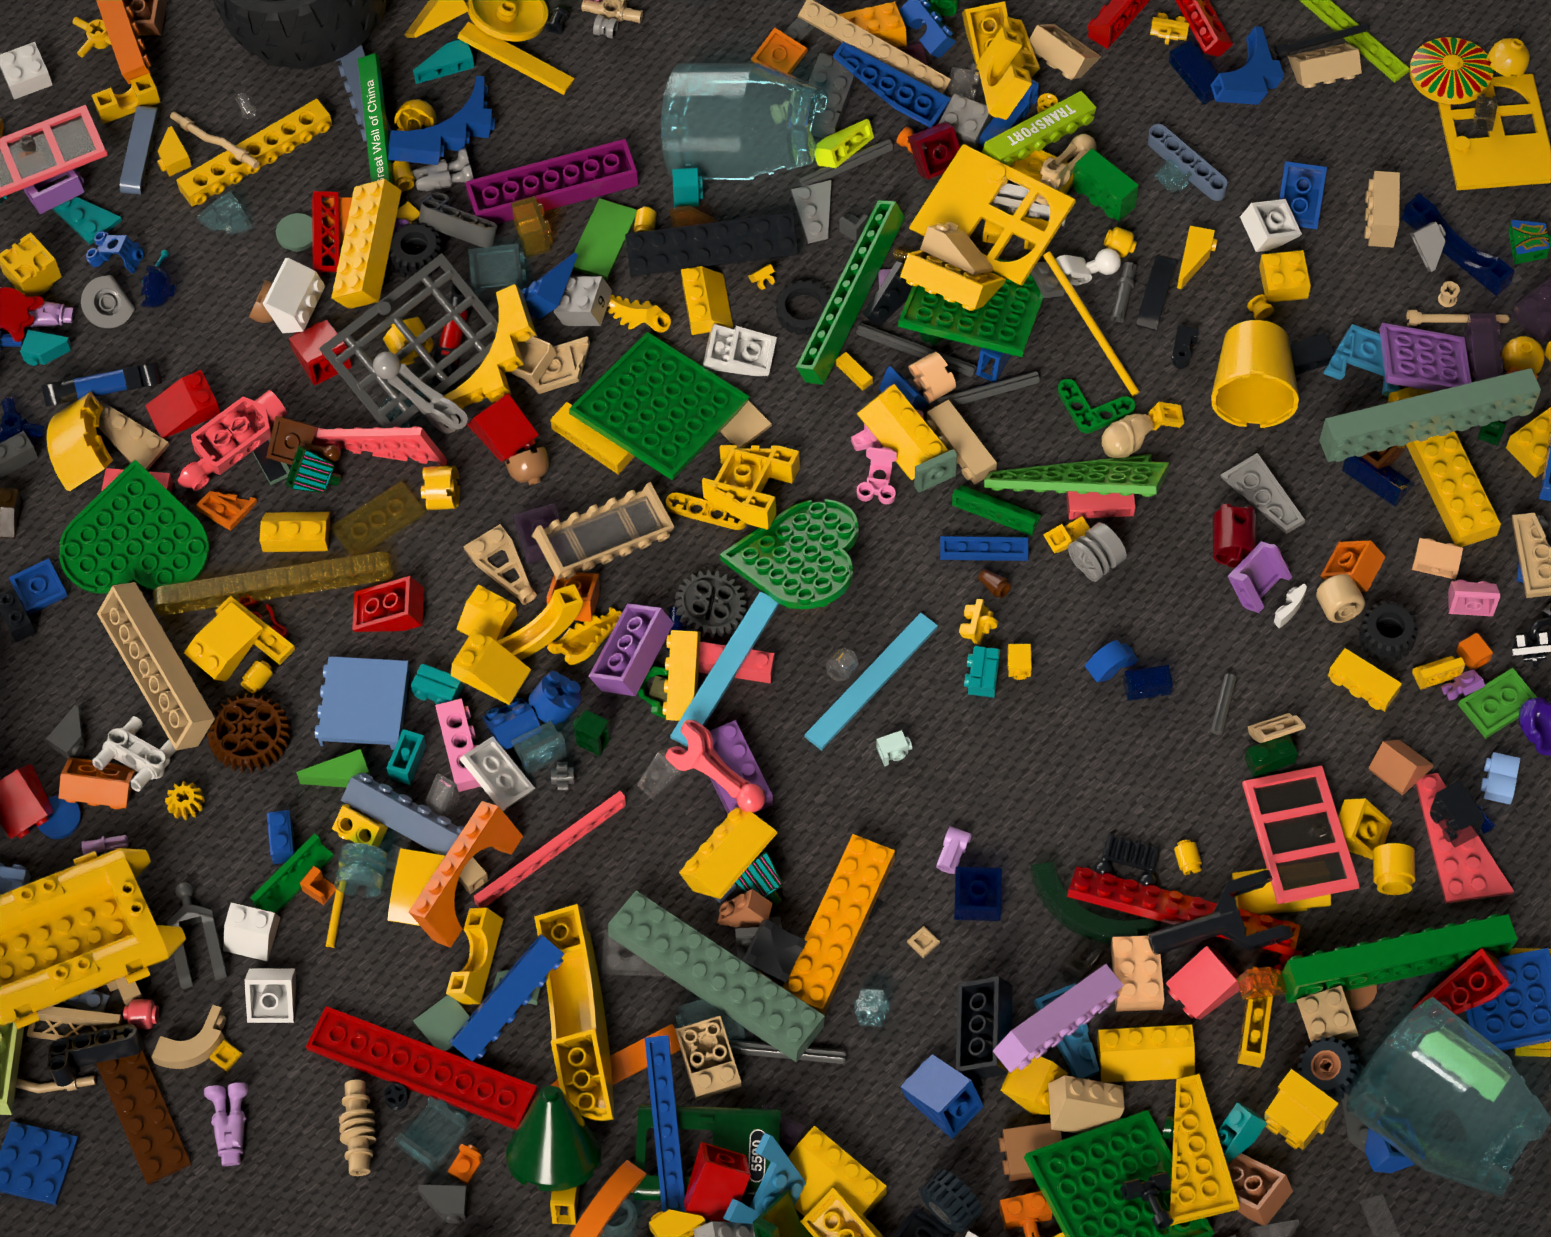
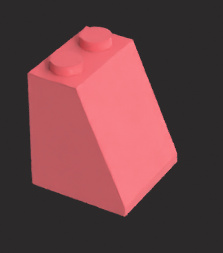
M1208 946L1202 949L1166 982V985L1170 988L1168 993L1176 1001L1180 1000L1184 1004L1182 1008L1191 1019L1195 1017L1199 1020L1247 985L1219 951Z

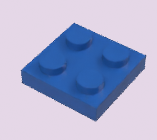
M49 559L9 577L27 615L68 597Z

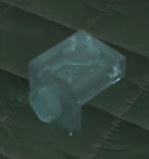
M1168 160L1154 176L1167 190L1173 193L1178 189L1182 191L1189 184L1188 179L1192 174L1190 172L1183 174Z

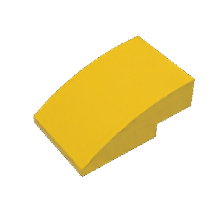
M400 848L390 897L388 921L420 926L408 912L445 855Z

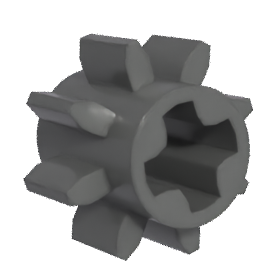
M557 762L556 768H551V785H557L558 790H569V784L575 783L574 767H568V762Z

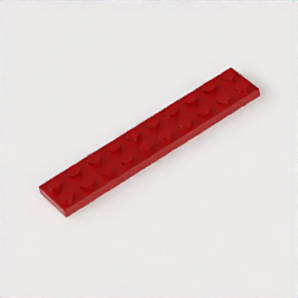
M1076 867L1067 894L1069 898L1172 925L1211 914L1218 904L1206 901L1200 897L1183 895L1178 891L1160 889L1155 885L1146 887L1135 880L1118 878L1109 873L1101 875L1085 867ZM1238 909L1246 929V936L1279 925L1291 926L1294 933L1293 937L1263 947V949L1294 956L1301 925L1291 921L1274 919L1269 915L1251 913L1246 909ZM1218 935V936H1217V937H1221V938L1228 939V938H1226V937H1224V936H1222V935Z
M327 1006L306 1045L308 1051L389 1082L402 1084L407 1089L515 1130L527 1113L538 1090L536 1085Z

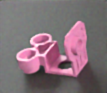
M870 447L866 450V457L871 459L869 477H867V482L858 485L857 497L859 500L866 502L870 501L874 495H878L881 503L891 504L895 500L896 491L889 485L892 462L897 460V453L887 447L881 449ZM876 470H883L886 473V478L884 480L876 479L873 477V474ZM863 492H868L869 495L864 496V495H862V493H863ZM884 495L891 496L890 498H883Z

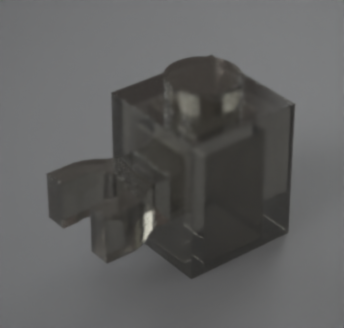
M1485 94L1477 96L1472 122L1473 129L1493 130L1498 105L1497 96L1492 98L1485 97Z

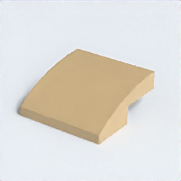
M1290 713L1248 726V731L1254 740L1263 743L1303 730L1306 727L1297 715L1292 716Z

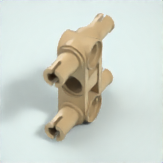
M583 0L581 8L583 12L603 15L607 19L616 18L618 22L626 20L641 24L643 19V11L626 8L628 4L626 1L629 0H603L601 2Z

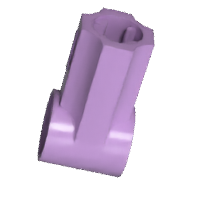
M950 826L943 843L944 847L936 868L949 874H955L962 854L966 853L965 849L967 843H970L972 834Z

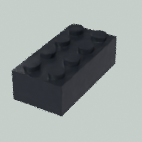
M999 976L958 983L956 1070L970 1080L1007 1075L1009 1072L993 1052L995 1047L1012 1030L1013 985Z

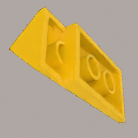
M1324 862L1277 868L1284 891L1330 882V873ZM1267 869L1232 873V879L1235 880ZM1271 882L1267 883L1263 888L1235 896L1238 909H1246L1251 913L1259 915L1307 911V908L1331 906V894L1277 904Z

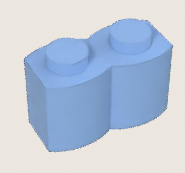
M1493 752L1491 759H1486L1484 771L1488 772L1487 778H1483L1480 791L1484 792L1483 799L1511 804L1520 758Z

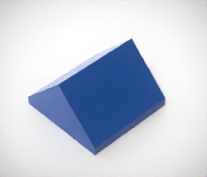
M891 366L887 368L879 387L881 392L895 384L915 410L921 411L930 405L903 375Z

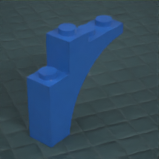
M1255 26L1246 38L1248 47L1246 65L1236 71L1219 73L1212 82L1211 88L1215 102L1259 105L1267 95L1268 89L1277 88L1283 80L1284 71L1279 60H1272L1267 38L1262 27Z

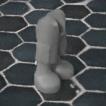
M465 148L458 151L457 160L447 164L446 160L442 159L439 160L438 165L430 164L413 170L414 178L417 180L415 185L417 190L420 191L449 188L452 186V183H465L466 181L474 180Z

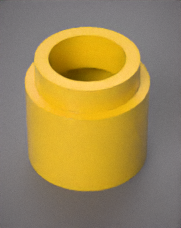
M1399 843L1383 844L1374 848L1373 881L1377 884V890L1380 893L1402 895L1412 890V884L1415 882L1414 848Z

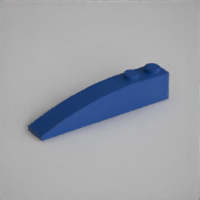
M844 41L833 55L835 60L895 110L929 128L938 125L951 98Z

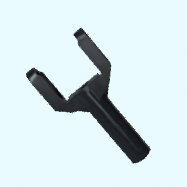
M1263 870L1228 881L1213 913L1148 933V942L1153 954L1165 953L1218 935L1230 939L1235 945L1250 952L1293 937L1294 933L1291 926L1284 925L1248 936L1245 935L1246 929L1234 897L1263 888L1273 880L1270 870Z

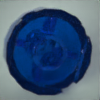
M147 265L145 271H148V277L144 276L141 295L145 294V301H142L140 305L149 308L161 307L167 302L169 296L173 297L175 284H171V277L167 271L156 266Z

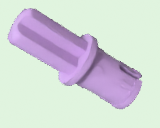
M126 835L110 838L102 836L101 839L82 841V851L84 855L93 851L96 853L104 852L105 854L107 851L127 848L129 845Z

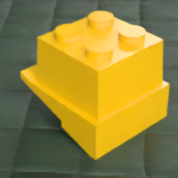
M1291 1069L1279 1084L1278 1094L1265 1112L1266 1128L1275 1135L1278 1133L1286 1138L1285 1142L1292 1148L1297 1149L1299 1147L1304 1150L1317 1133L1323 1134L1338 1106V1102Z

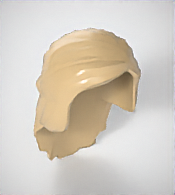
M1132 414L1112 423L1102 435V447L1105 454L1112 458H1126L1138 451L1143 444L1145 436L1154 429V423L1151 421L1150 416L1146 414Z

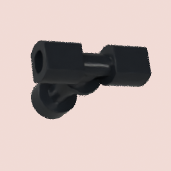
M1167 1172L1151 1175L1149 1180L1144 1182L1134 1179L1122 1183L1120 1190L1126 1201L1141 1197L1142 1201L1149 1202L1155 1214L1152 1221L1157 1230L1165 1229L1173 1224L1174 1220L1170 1212L1163 1211L1157 1199L1159 1193L1169 1190L1172 1184Z

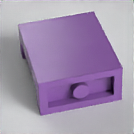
M1261 541L1228 575V578L1242 606L1259 613L1264 608L1261 598L1279 579L1290 580L1292 576L1288 570L1289 566L1281 556L1279 547L1275 544Z

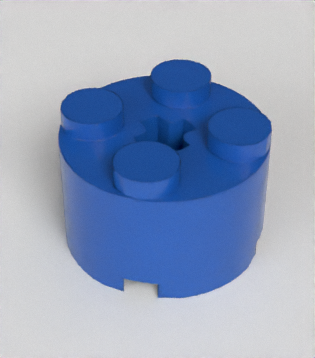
M551 671L543 677L529 695V705L531 707L533 705L536 710L535 715L543 722L551 725H557L560 722L564 723L581 702L579 692L581 687L577 682L571 681L556 671Z

